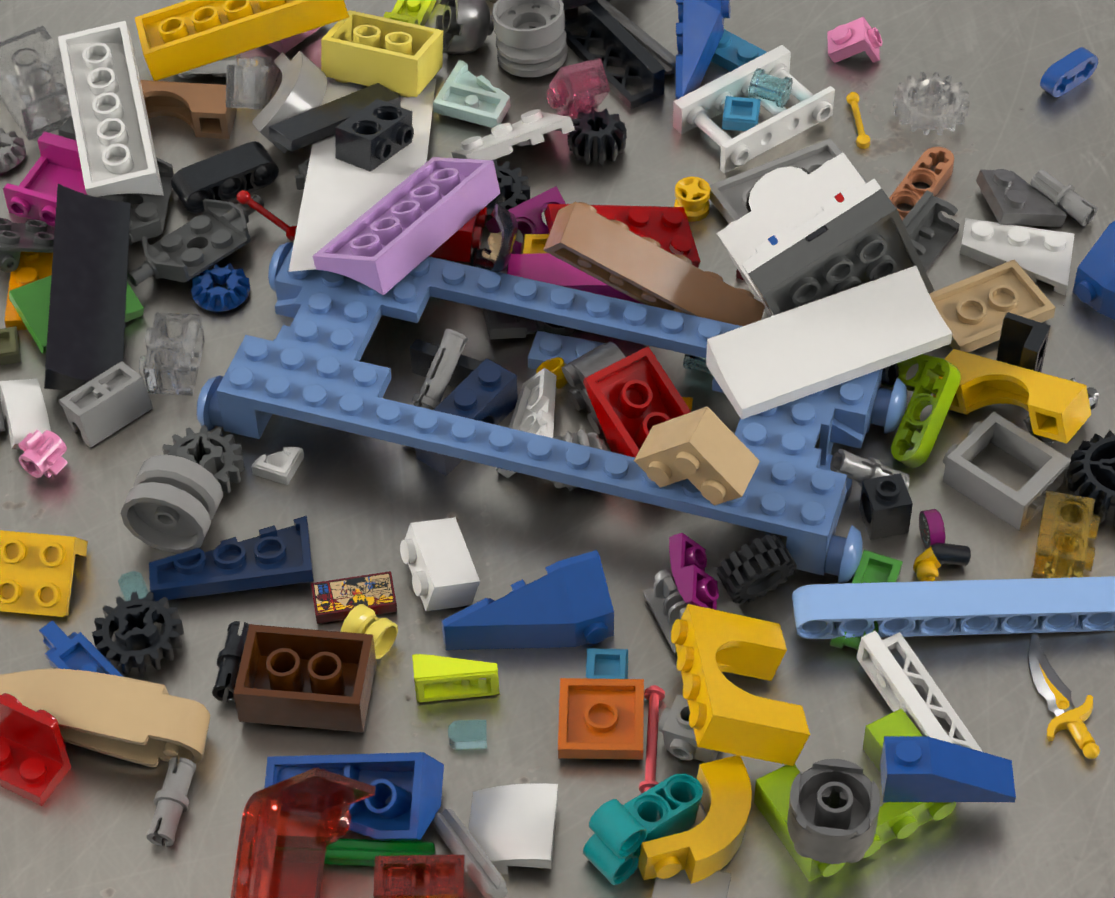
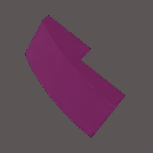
M684 533L670 536L669 553L672 574L683 600L687 604L716 610L719 597L718 581L705 572L707 565L706 549Z

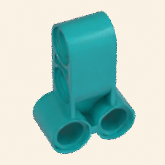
M675 774L624 805L617 799L607 801L594 812L589 821V828L594 834L585 844L583 854L611 884L619 885L623 883L638 868L642 842L687 831L695 824L703 794L702 785L691 775Z

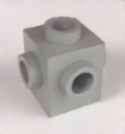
M677 694L672 708L667 707L664 710L659 724V731L663 733L666 750L682 760L697 759L706 763L716 760L719 751L697 747L694 729L689 725L690 711L687 699Z

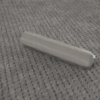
M445 809L442 813H436L433 819L435 830L485 898H505L508 893L506 881L455 812L451 809Z

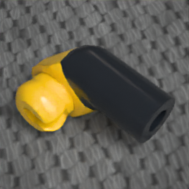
M934 543L916 557L913 571L916 573L919 581H935V577L939 575L938 568L944 563L967 566L971 558L970 548L963 545Z

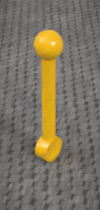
M850 92L846 97V101L852 107L858 132L856 145L861 149H866L870 146V136L866 135L858 107L860 96L856 92Z

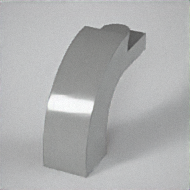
M301 51L292 59L282 52L273 61L282 72L281 84L270 102L252 121L258 131L284 154L288 149L269 137V126L319 107L327 87L325 73Z

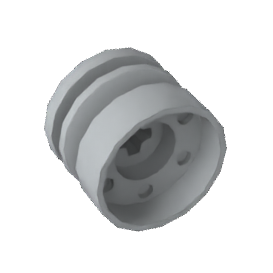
M497 0L493 5L492 15L494 32L496 34L497 59L502 69L520 77H540L551 74L559 69L566 61L568 53L567 36L564 30V4L562 0Z

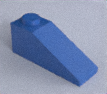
M884 736L880 761L883 802H1015L1016 800L1012 760L929 736Z

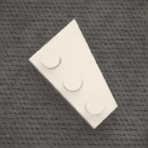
M535 109L522 114V120L512 125L511 123H503L491 129L492 134L483 138L475 136L461 142L462 147L451 153L453 158L494 160L512 153V145L526 146L531 144L533 146L545 141L543 134L554 130L566 134L575 129L571 117L541 112L540 109Z
M966 218L960 254L992 267L1015 259L1034 283L1040 280L1055 286L1054 292L1066 296L1075 234Z
M543 368L522 384L509 428L553 438L557 377L555 374ZM497 467L495 470L506 478L516 473Z

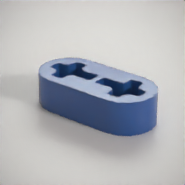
M1084 47L1076 49L1052 64L1045 71L1040 82L1041 88L1055 98L1064 95L1090 78L1097 68L1098 57Z

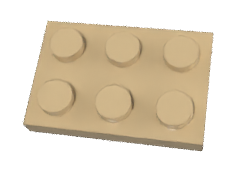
M1015 259L929 294L939 314L953 333L951 344L949 345L952 349L967 353L1000 340L1003 319L1006 313H1013L1042 323L1054 318L1056 308Z

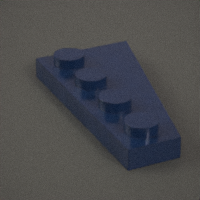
M307 516L293 519V526L277 530L275 525L260 529L259 536L238 542L236 537L220 541V545L207 552L196 548L149 562L150 592H153L155 602L163 597L168 598V600L313 582Z

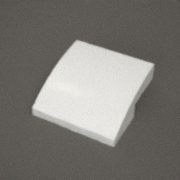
M511 784L473 792L468 831L500 874L508 875L509 866L551 869L558 803V784Z

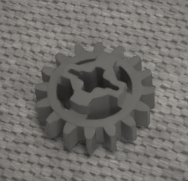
M202 425L199 433H194L191 428H186L185 437L182 438L174 434L172 436L174 445L164 444L162 447L164 455L186 458L208 470L220 483L222 491L227 494L231 492L230 482L240 483V472L245 470L241 445L235 444L234 435L232 434L223 437L222 428L219 427L213 433H208L206 425Z

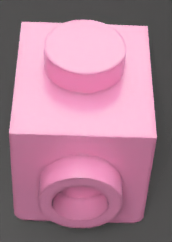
M864 17L839 25L827 32L828 55L834 63L863 51L866 52L873 63L880 60L879 47L883 44L881 35L876 27L871 28Z

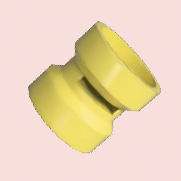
M359 604L345 618L341 632L372 634L376 659H380L394 644L398 633V625L386 617L379 619L376 617L374 610L364 604Z

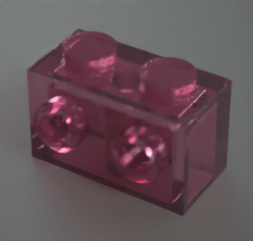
M601 58L561 67L549 84L550 88L547 89V99L551 109L556 108L557 115H569L571 120L577 119L579 112L588 114L592 108H598L610 92Z

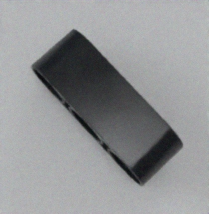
M252 141L180 169L174 174L171 186L187 211L197 214L205 211L202 201L204 199L229 202L237 199V194L241 190L252 193L267 187L276 180L279 175V168L264 146L259 142Z

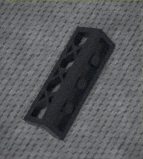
M597 0L578 7V16L565 21L564 30L567 36V45L630 110L664 94L665 68ZM582 27L588 34L586 37L572 35L570 32ZM589 47L604 49L606 54H591L588 50ZM608 66L623 68L625 73L624 75L610 73L607 68ZM627 85L641 87L643 91L632 96L626 90Z

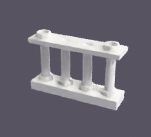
M780 45L673 101V128L680 134L695 127H699L721 147L720 170L725 174L819 122L826 121L833 115L835 89L829 86L816 94H812L789 74L791 52L783 45ZM776 84H781L800 102L786 109L766 90ZM726 96L761 99L760 105L773 115L770 119L758 123L755 127L734 138H731L711 120L724 112Z

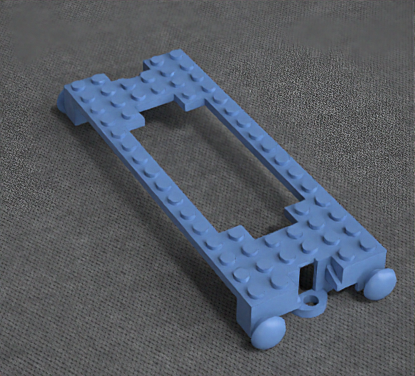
M288 242L280 245L273 253L269 264L268 280L271 289L277 295L275 312L278 315L294 318L291 326L283 325L273 341L245 335L224 377L219 375L208 379L201 388L197 400V419L201 426L206 425L208 431L214 429L215 426L223 427V430L260 439L272 414L786 536V548L797 565L796 569L823 576L824 573L837 575L838 583L849 581L855 575L861 561L863 541L861 532L853 525L850 527L847 538L836 536V527L843 504L847 502L851 495L852 479L847 478V474L831 471L830 464L833 457L831 455L833 444L839 443L861 449L865 434L869 432L871 424L884 426V434L895 431L899 427L906 411L908 394L906 384L899 378L896 379L893 390L880 388L883 369L748 418L742 420L740 418L735 435L760 462L742 497L714 506L702 496L701 492L688 479L660 488L634 461L635 457L384 399V393L392 379L391 368L361 362L360 359L382 315L418 323L430 296L706 358L707 339L743 326L501 272H493L429 256L385 295H382L361 282L329 271L304 270L289 272L294 244ZM713 377L712 390L724 393ZM819 434H820V445H819V449H818V448H815V446H816V443H817V440H818V437H819Z

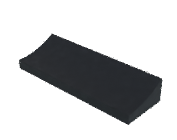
M58 184L44 389L74 391L119 362H123L131 203L93 197Z

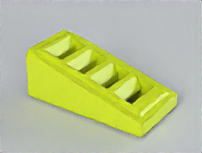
M427 654L412 655L416 700L419 703L500 694L497 663Z

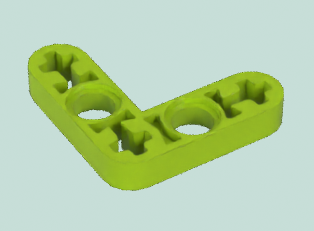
M924 354L897 363L899 367L898 378L906 384L908 391H913V394L893 439L891 453L896 460L909 468H917L928 459L961 380L960 371L950 362L943 358ZM918 364V371L915 376L906 380L909 368ZM882 384L885 386L894 387V385ZM932 405L930 416L926 420L920 421L922 410L926 406Z

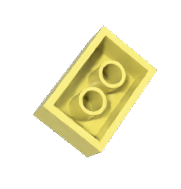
M348 10L349 18L338 21L321 39V70L325 73L326 77L333 78L340 83L351 82L365 85L366 87L380 83L400 96L417 97L443 67L444 30Z

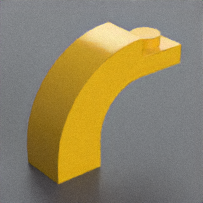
M740 755L699 764L697 780L703 789L701 804L706 817L700 824L688 831L642 842L638 868L643 880L656 877L661 879L670 878L685 869L692 884L707 878L718 870L720 871L735 856L744 838L752 801L750 778Z

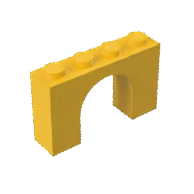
M687 604L681 619H676L672 626L671 642L676 647L678 656L677 669L682 674L684 684L683 697L688 702L690 711L689 725L694 729L697 747L794 766L810 736L803 706L752 695L735 686L722 673H734L772 681L787 651L780 624Z

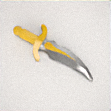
M1032 634L1028 651L1030 671L1039 694L1045 697L1048 702V710L1054 712L1057 716L1048 724L1047 739L1054 741L1057 732L1069 730L1079 748L1082 749L1084 756L1088 759L1097 758L1100 753L1099 746L1095 743L1094 738L1084 724L1093 710V696L1087 695L1083 705L1077 708L1074 707L1071 699L1072 691L1062 682L1050 665L1041 647L1038 634Z

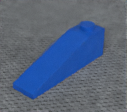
M676 0L679 23H676L677 50L679 54L676 55V100L700 87L724 33V18H730V0Z
M594 550L557 561L545 567L547 575L529 584H526L523 579L512 584L513 591L496 601L484 598L441 620L445 649L578 647L588 643L596 644L608 637L614 636V610L598 551Z
M424 752L267 757L263 799L379 841L421 840L441 807L444 764Z

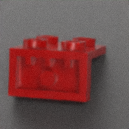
M3 693L0 695V786L43 806L71 769L66 745L63 742L59 729V723L47 711L37 710L36 712L22 705L14 696Z

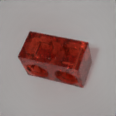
M465 855L375 856L374 898H467Z

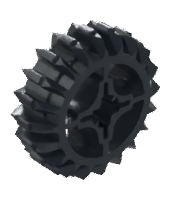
M1109 430L1104 438L1094 434L1090 442L1082 441L1078 450H1075L1070 458L1071 462L1066 477L1068 494L1074 496L1075 506L1084 507L1086 517L1096 514L1099 524L1105 520L1113 521L1115 526V435Z

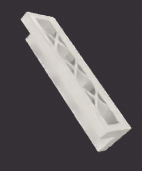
M876 630L861 637L856 658L893 712L902 708L923 736H929L983 752L900 632L884 640L881 639ZM896 648L905 661L903 669L890 650ZM913 684L920 685L924 688V690L927 693L926 702L920 696V694L918 693ZM936 717L945 719L949 724V735H947Z

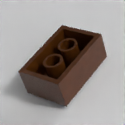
M249 624L233 693L239 722L364 732L377 664L373 635Z

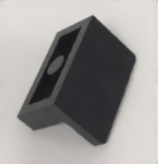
M1006 313L1003 319L996 360L1042 372L1050 326L1013 313Z

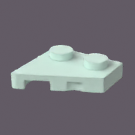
M458 60L433 101L434 113L491 128L501 124L511 107L509 95L501 89L493 87L484 76H474L468 71V64L461 60Z

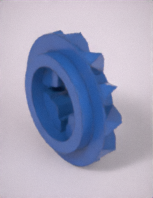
M231 263L224 268H220L215 264L212 270L206 269L200 273V276L193 278L191 293L194 301L200 307L210 311H227L239 306L247 299L250 293L249 278L245 276L243 269L235 270ZM214 283H218L220 285L226 283L227 289L222 288L220 286L214 288Z

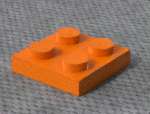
M560 678L558 758L643 760L644 679Z

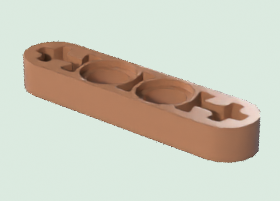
M943 147L927 149L889 197L894 206L906 203L914 207L927 190L933 192V196L936 197L953 173L955 160L953 153ZM931 166H936L934 172L931 171ZM916 182H925L929 184L930 187L927 189H919L914 187L913 184ZM897 208L902 220L910 212Z

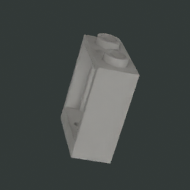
M992 412L983 422L978 421L972 426L964 441L959 445H952L946 452L943 459L945 464L943 482L1020 531L1066 484V475L1071 459L999 414ZM989 443L994 444L1037 471L1018 492L971 463Z

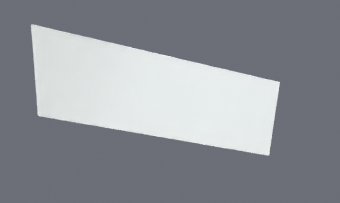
M326 77L327 87L321 105L364 89L366 86L351 82L340 83L333 78ZM433 78L417 97L401 96V107L413 111L412 127L414 129L412 143L371 172L335 158V134L312 144L289 272L316 270L313 260L315 253L427 162L436 78Z

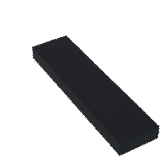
M376 83L269 126V137L293 152L334 135L336 126L377 98L401 107V96L380 83Z

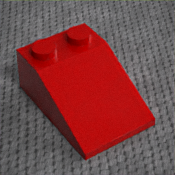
M649 346L595 372L583 380L609 448L614 453L636 458L654 425L691 412Z

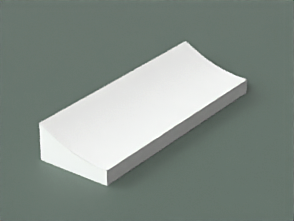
M126 21L58 36L87 195L93 197L114 194L164 196L134 46Z
M913 266L707 339L706 366L742 420L951 344L953 333L934 305L917 266Z

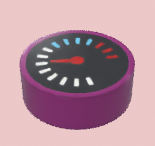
M936 509L920 511L919 529L925 549H928L934 543H945V527L940 512Z

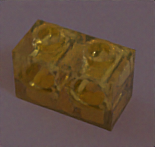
M1046 491L1031 577H1082L1084 570H1092L1095 547H1089L1088 543L1089 539L1096 540L1100 516L1093 515L1095 499Z

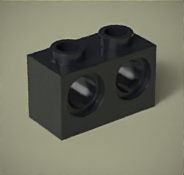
M377 98L335 127V158L371 172L412 143L414 129L412 127L413 111Z

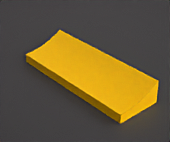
M186 0L134 18L143 56L153 80L158 81L349 18V14L344 0Z

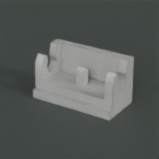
M122 361L59 400L72 430L75 433L80 430L84 442L90 448L153 409L143 377Z

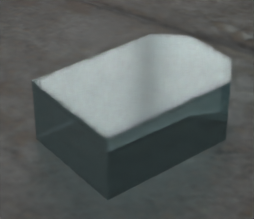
M131 571L123 574L118 580L125 602L131 600L132 592H137L139 599H145L149 593L142 574L139 572Z
M458 720L448 726L449 745L455 750L487 749L486 720Z

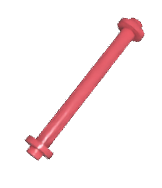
M652 685L644 690V698L649 701L645 781L639 784V791L641 793L659 784L655 781L659 701L665 698V691L656 685Z

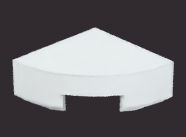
M283 447L284 451L275 452L268 456L266 454L261 455L251 466L252 474L288 485L304 458L303 448Z

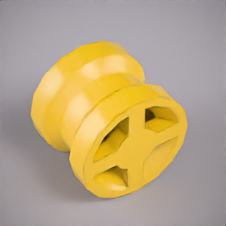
M690 176L679 180L675 185L676 200L674 207H684L688 222L701 221L709 214L711 190L709 183L702 178Z

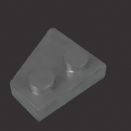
M980 169L976 182L999 224L1063 226L1067 217L1066 213L1015 172L1006 169Z

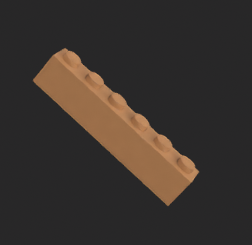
M575 201L558 210L543 251L645 305L739 326H746L761 320L765 305L754 299V295L751 292L741 288H734L723 282V278L720 275L710 271H703L693 266L689 258L679 254H671L660 248V243L654 239L636 235L629 231V227L623 222L609 220L596 213L597 210L593 206L584 202Z

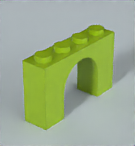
M901 708L866 725L863 750L880 772L884 736L923 735ZM795 764L794 766L785 765L756 779L754 803L809 882L822 875L824 877L831 876L837 873L845 863H822L811 858L802 857L794 849V843L788 832L787 818L791 786L800 771ZM956 802L884 803L879 808L874 840L863 858L871 856L883 844L896 837L904 839L916 831L918 826L932 819L938 821L947 817L956 807Z

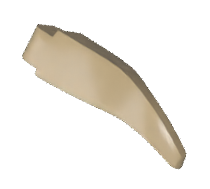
M60 668L36 669L0 675V695L3 693L10 694L17 698L22 705L36 712L37 710H44L53 715L59 723V729L65 742L149 767H157L160 760L169 762L173 757H177V764L180 762V757L189 759L194 763H198L203 758L210 713L203 704L195 700L169 695L166 686L163 684L98 672Z

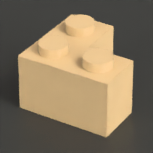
M708 406L654 425L634 459L649 479L660 488L688 479L701 492L702 496L714 506L742 497L760 462Z

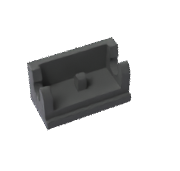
M928 190L902 220L925 271L930 268L957 234L960 225L953 219L946 218L941 212L943 211L948 215L954 216L958 209L953 204L933 196V192Z

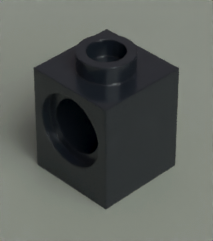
M901 473L862 480L859 511L870 540L909 533L913 503Z

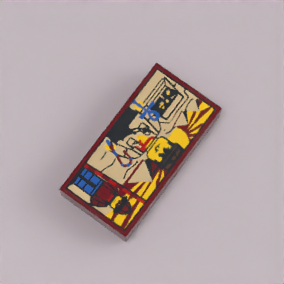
M391 571L311 583L317 624L345 620L349 612L359 604H364L374 610L375 615L397 612Z

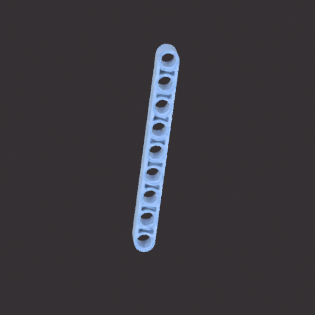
M1115 576L811 584L797 588L792 594L797 634L805 639H834L845 636V638L863 637L864 631L866 634H869L874 630V621L878 622L879 630L877 633L880 637H890L899 632L903 637L1115 631Z

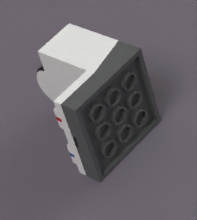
M844 153L826 161L821 167L811 173L805 168L797 166L779 167L766 173L755 182L748 193L746 203L748 213L740 219L731 222L726 228L717 233L743 279L757 300L765 305L764 310L769 317L913 266H917L928 293L930 294L934 291L897 208L875 179L867 183L863 180Z

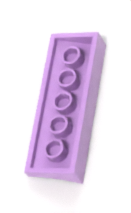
M432 157L315 253L313 260L316 270L341 274L385 295L500 194L494 161Z

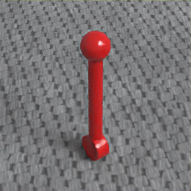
M241 190L238 192L237 201L239 203L248 204L285 231L286 237L294 242L297 226L290 227L254 201L248 191Z

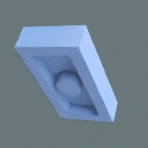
M537 331L528 355V368L537 369L540 364L555 357L563 358L567 365L605 343Z

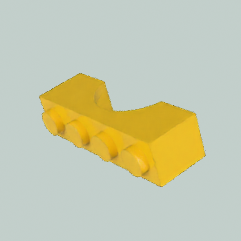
M953 349L945 357V360L957 367L961 374L960 384L949 410L967 415L987 405H1017L1029 412L1033 434L1066 444L1091 416L1087 386L1085 384Z

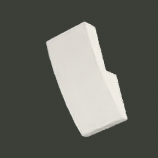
M37 378L0 381L3 418L7 419L12 449H20L18 444L29 433L33 434L36 430H39L41 433L46 430L51 431L43 394Z

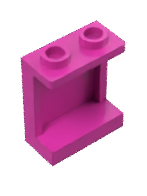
M44 131L37 140L41 154L40 158L19 186L7 183L3 188L9 213L19 217L41 220L50 226H55L58 184L83 194L87 193L77 141Z

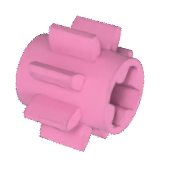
M36 430L33 434L29 433L18 444V447L24 451L19 457L21 466L36 478H41L43 475L49 478L52 474L56 476L68 463L61 457L67 451L66 444L52 431L46 430L41 433L39 430Z

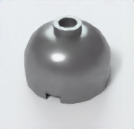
M440 0L439 4L445 5L443 15H437L436 29L444 30L443 53L467 55L475 52L484 44L487 35L490 36L494 30L493 15H490L486 1Z

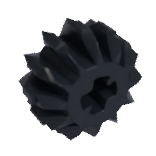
M592 108L590 113L579 112L578 118L572 119L575 130L569 132L567 137L570 151H573L576 160L585 159L587 165L593 161L599 162L602 166L605 160L615 162L616 157L624 153L627 129L625 128V123L621 122L619 114L610 115L607 108L602 112H596Z

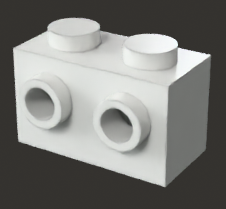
M456 518L410 523L405 540L401 541L400 553L403 562L410 567L414 593L416 596L421 597L425 611L470 606L480 580Z

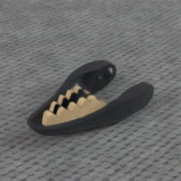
M496 203L491 215L496 219L501 232L490 233L487 240L489 242L488 245H490L489 249H476L470 266L493 272H501L510 260L512 247L517 237L518 224L513 213Z

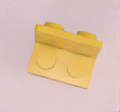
M0 530V612L67 617L69 614L75 556L86 557L88 541L72 536Z

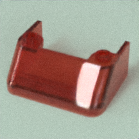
M315 767L252 794L245 805L242 815L231 898H320L326 845L336 842L347 833L351 824L350 804L375 795L376 786Z

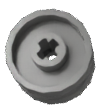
M167 454L152 456L143 462L120 514L124 525L139 540L161 551L179 554L202 546L211 525V520L214 518L223 497L220 483L213 474L198 463L183 457Z

